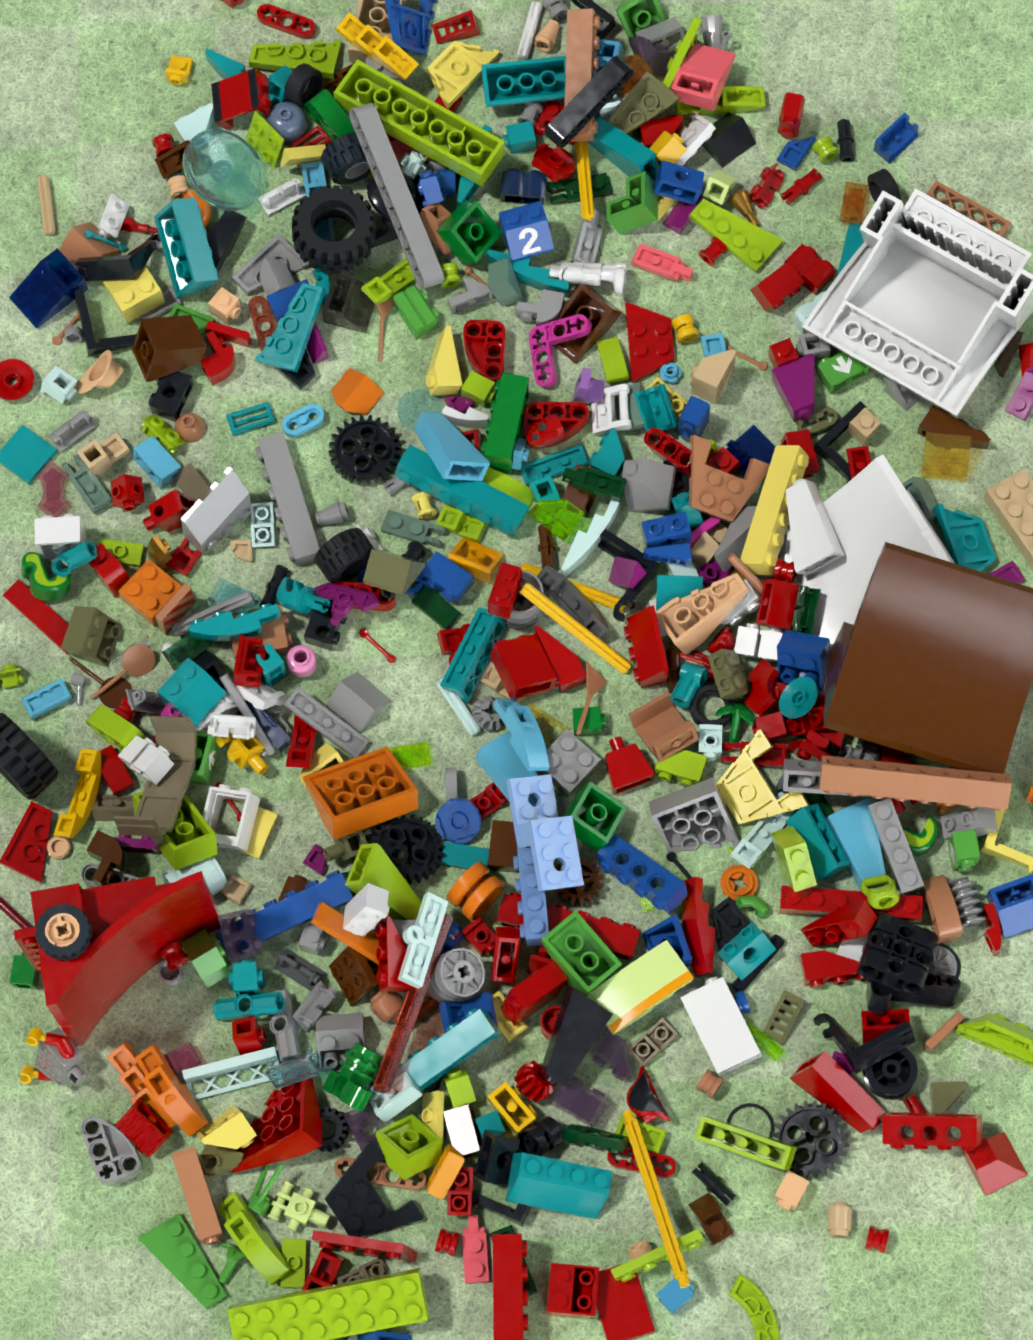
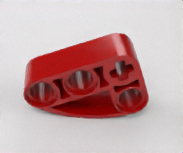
M469 320L463 327L464 348L468 362L475 373L494 381L496 386L497 380H501L502 373H504L505 326L500 321ZM471 331L478 332V334L475 336L469 335L468 333ZM492 352L499 353V356L491 357L489 354ZM494 372L497 373L498 376L492 378L489 377L488 374Z
M530 402L524 410V439H527L529 429L536 422L554 413L562 415L559 420L562 424L565 438L546 447H536L529 444L528 441L526 445L533 449L547 448L571 439L589 422V408L582 402ZM532 413H537V417H532ZM576 413H582L584 414V417L576 418L574 417V415Z

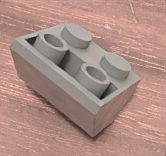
M363 1012L319 1016L316 1020L315 1032L320 1072L331 1071L332 1069L342 1070L343 1066L339 1064V1061H346L347 1058L343 1055L346 1051L353 1048L355 1042L366 1047Z

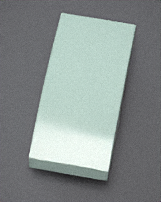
M273 502L252 503V548L275 546Z

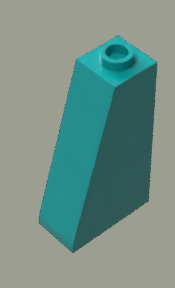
M598 117L596 119L598 126L597 134H594V141H588V143L628 177L645 171L655 182L656 173L659 169L655 152L601 117Z

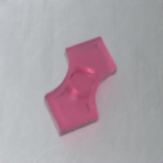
M50 461L36 476L43 487V496L37 507L45 515L60 517L69 507V503L63 497V485L68 478V474L54 462Z

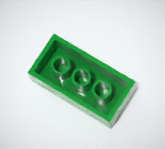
M502 373L501 380L496 382V398L491 403V421H487L485 431L487 436L486 441L482 443L481 454L490 462V468L511 475L514 449L518 438H520L524 421V410L530 394L529 377Z

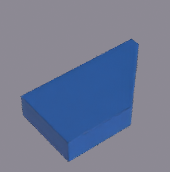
M812 136L809 139L800 141H789L778 156L777 161L796 171L816 141V137Z

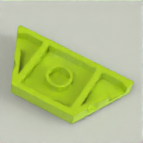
M693 18L684 39L679 40L677 43L675 58L671 57L668 62V72L663 83L670 89L678 69L694 44L697 43L698 35L696 33L701 26L702 19Z

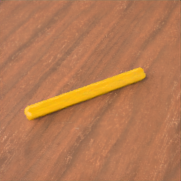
M530 583L523 585L520 593L619 672L622 674L628 672L631 667L629 661Z

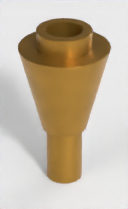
M739 189L731 194L732 199L729 203L746 217L748 222L756 226L760 225L753 213L754 210L748 191Z

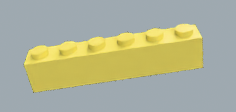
M776 445L740 558L754 575H773L778 561L779 552L784 543V536L789 526L786 489L790 488L793 482L803 479L805 469L809 463V456L799 445Z

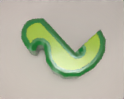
M28 552L23 556L21 574L23 578L30 577L29 589L35 598L42 601H56L64 598L70 592L71 574L65 577L55 576L49 579L41 554Z
M930 815L920 835L902 826L912 855L919 857L928 853L938 835L936 820Z

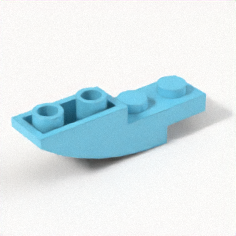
M496 699L493 707L512 734L509 743L526 769L534 772L548 771L549 761L546 746L538 723L528 706H520L516 699Z

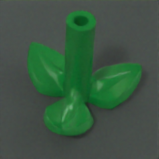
M734 704V706H723L716 711L715 716L726 714L733 716L729 736L730 742H738L742 718L749 724H754L755 717L753 712L749 710V707Z

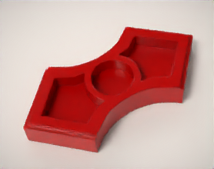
M764 659L748 675L751 680V691L744 702L759 717L775 701L772 687L779 675V672Z

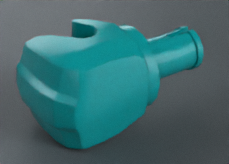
M284 577L277 590V600L286 609L304 614L309 613L312 609L322 613H326L329 610L322 607L323 605L330 607L329 599L318 597L314 588L305 586L303 583L289 577Z

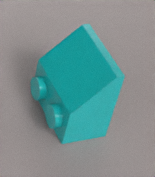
M189 658L180 665L157 691L165 704L182 717H190L196 728L227 695L205 670Z

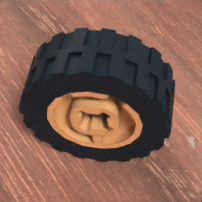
M65 903L53 905V907L47 908L40 915L39 921L36 923L35 936L39 946L50 958L53 957L58 961H70V959L78 958L91 943V924L81 909H77L74 905L70 906Z

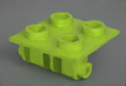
M255 111L246 141L251 148H254L261 155L266 163L275 168L278 159L282 160L284 139Z

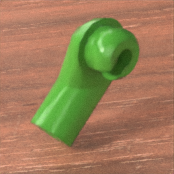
M757 895L739 896L736 898L738 908L753 907L756 909L755 915L757 917H767L770 910L769 905Z

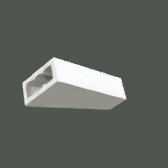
M799 479L793 482L792 486L786 489L794 569L796 573L807 576L844 556V553L815 482L806 479Z

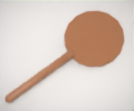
M135 644L127 648L122 656L124 670L95 692L91 699L98 697L127 673L135 677H141L149 673L155 665V655L152 649L143 644Z

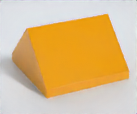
M463 537L449 553L448 559L472 574L474 578L491 584L505 553Z

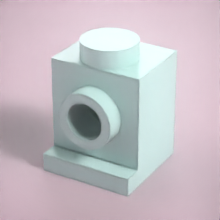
M55 366L43 379L40 392L43 394L47 393L63 404L66 399L71 401L76 395L77 390L75 388L78 380Z
M699 724L698 754L707 756V761H714L717 757L721 758L723 725ZM706 740H714L715 742L713 744H708Z

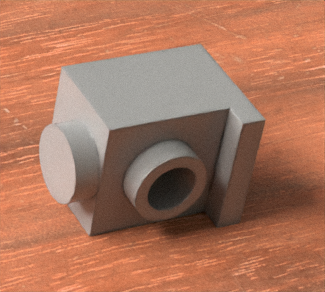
M811 333L799 335V343L796 344V352L799 357H805L812 353L814 360L830 357L831 349L829 343Z
M305 922L298 944L300 951L323 957L330 935L326 934L324 930L316 925Z

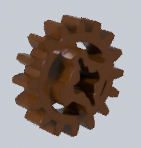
M584 855L580 860L581 867L586 868L590 872L587 873L581 869L584 885L570 888L576 892V895L566 890L569 888L557 889V896L563 894V902L570 899L571 906H574L576 901H579L582 907L585 900L591 904L592 896L599 897L600 893L597 889H603V884L599 881L604 880V876L598 874L601 871L600 866L593 867L595 860L592 859L588 863ZM558 864L559 871L561 870V864ZM594 884L590 891L584 892L588 886Z

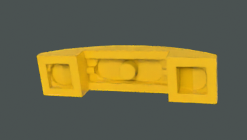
M81 749L74 769L80 773L68 813H60L53 834L56 837L73 839L82 829L92 811L101 777V752L98 750Z

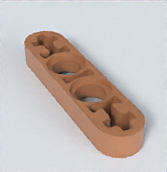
M339 1158L334 1165L336 1175L341 1178L343 1174L338 1169L339 1166H343L344 1162H347L350 1167L356 1158ZM382 1162L372 1166L376 1173L373 1178L369 1179L373 1185L411 1191L423 1189L427 1182L423 1171L418 1173L419 1178L423 1180L418 1182L417 1186H413L411 1180H405V1185L401 1184L403 1180L401 1177L396 1182H388L385 1175L391 1169L387 1163Z

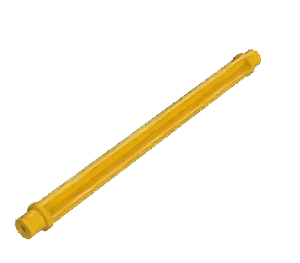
M627 1110L622 1113L625 1120L623 1123L632 1145L675 1279L678 1280L680 1288L689 1287L691 1285L688 1278L689 1272L662 1197L638 1120L634 1117L632 1110Z

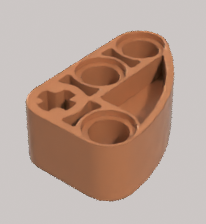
M944 875L922 879L924 883L922 888L925 893L923 899L926 910L929 909L931 918H929L932 932L938 937L937 944L960 940L963 933L962 924Z

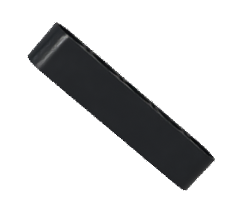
M618 55L612 57L548 124L544 134L559 148L565 147L628 82L634 73V69Z

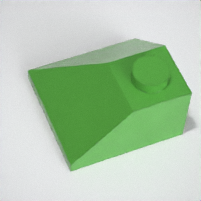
M622 0L616 9L633 48L641 44L636 38V32L666 20L658 0Z

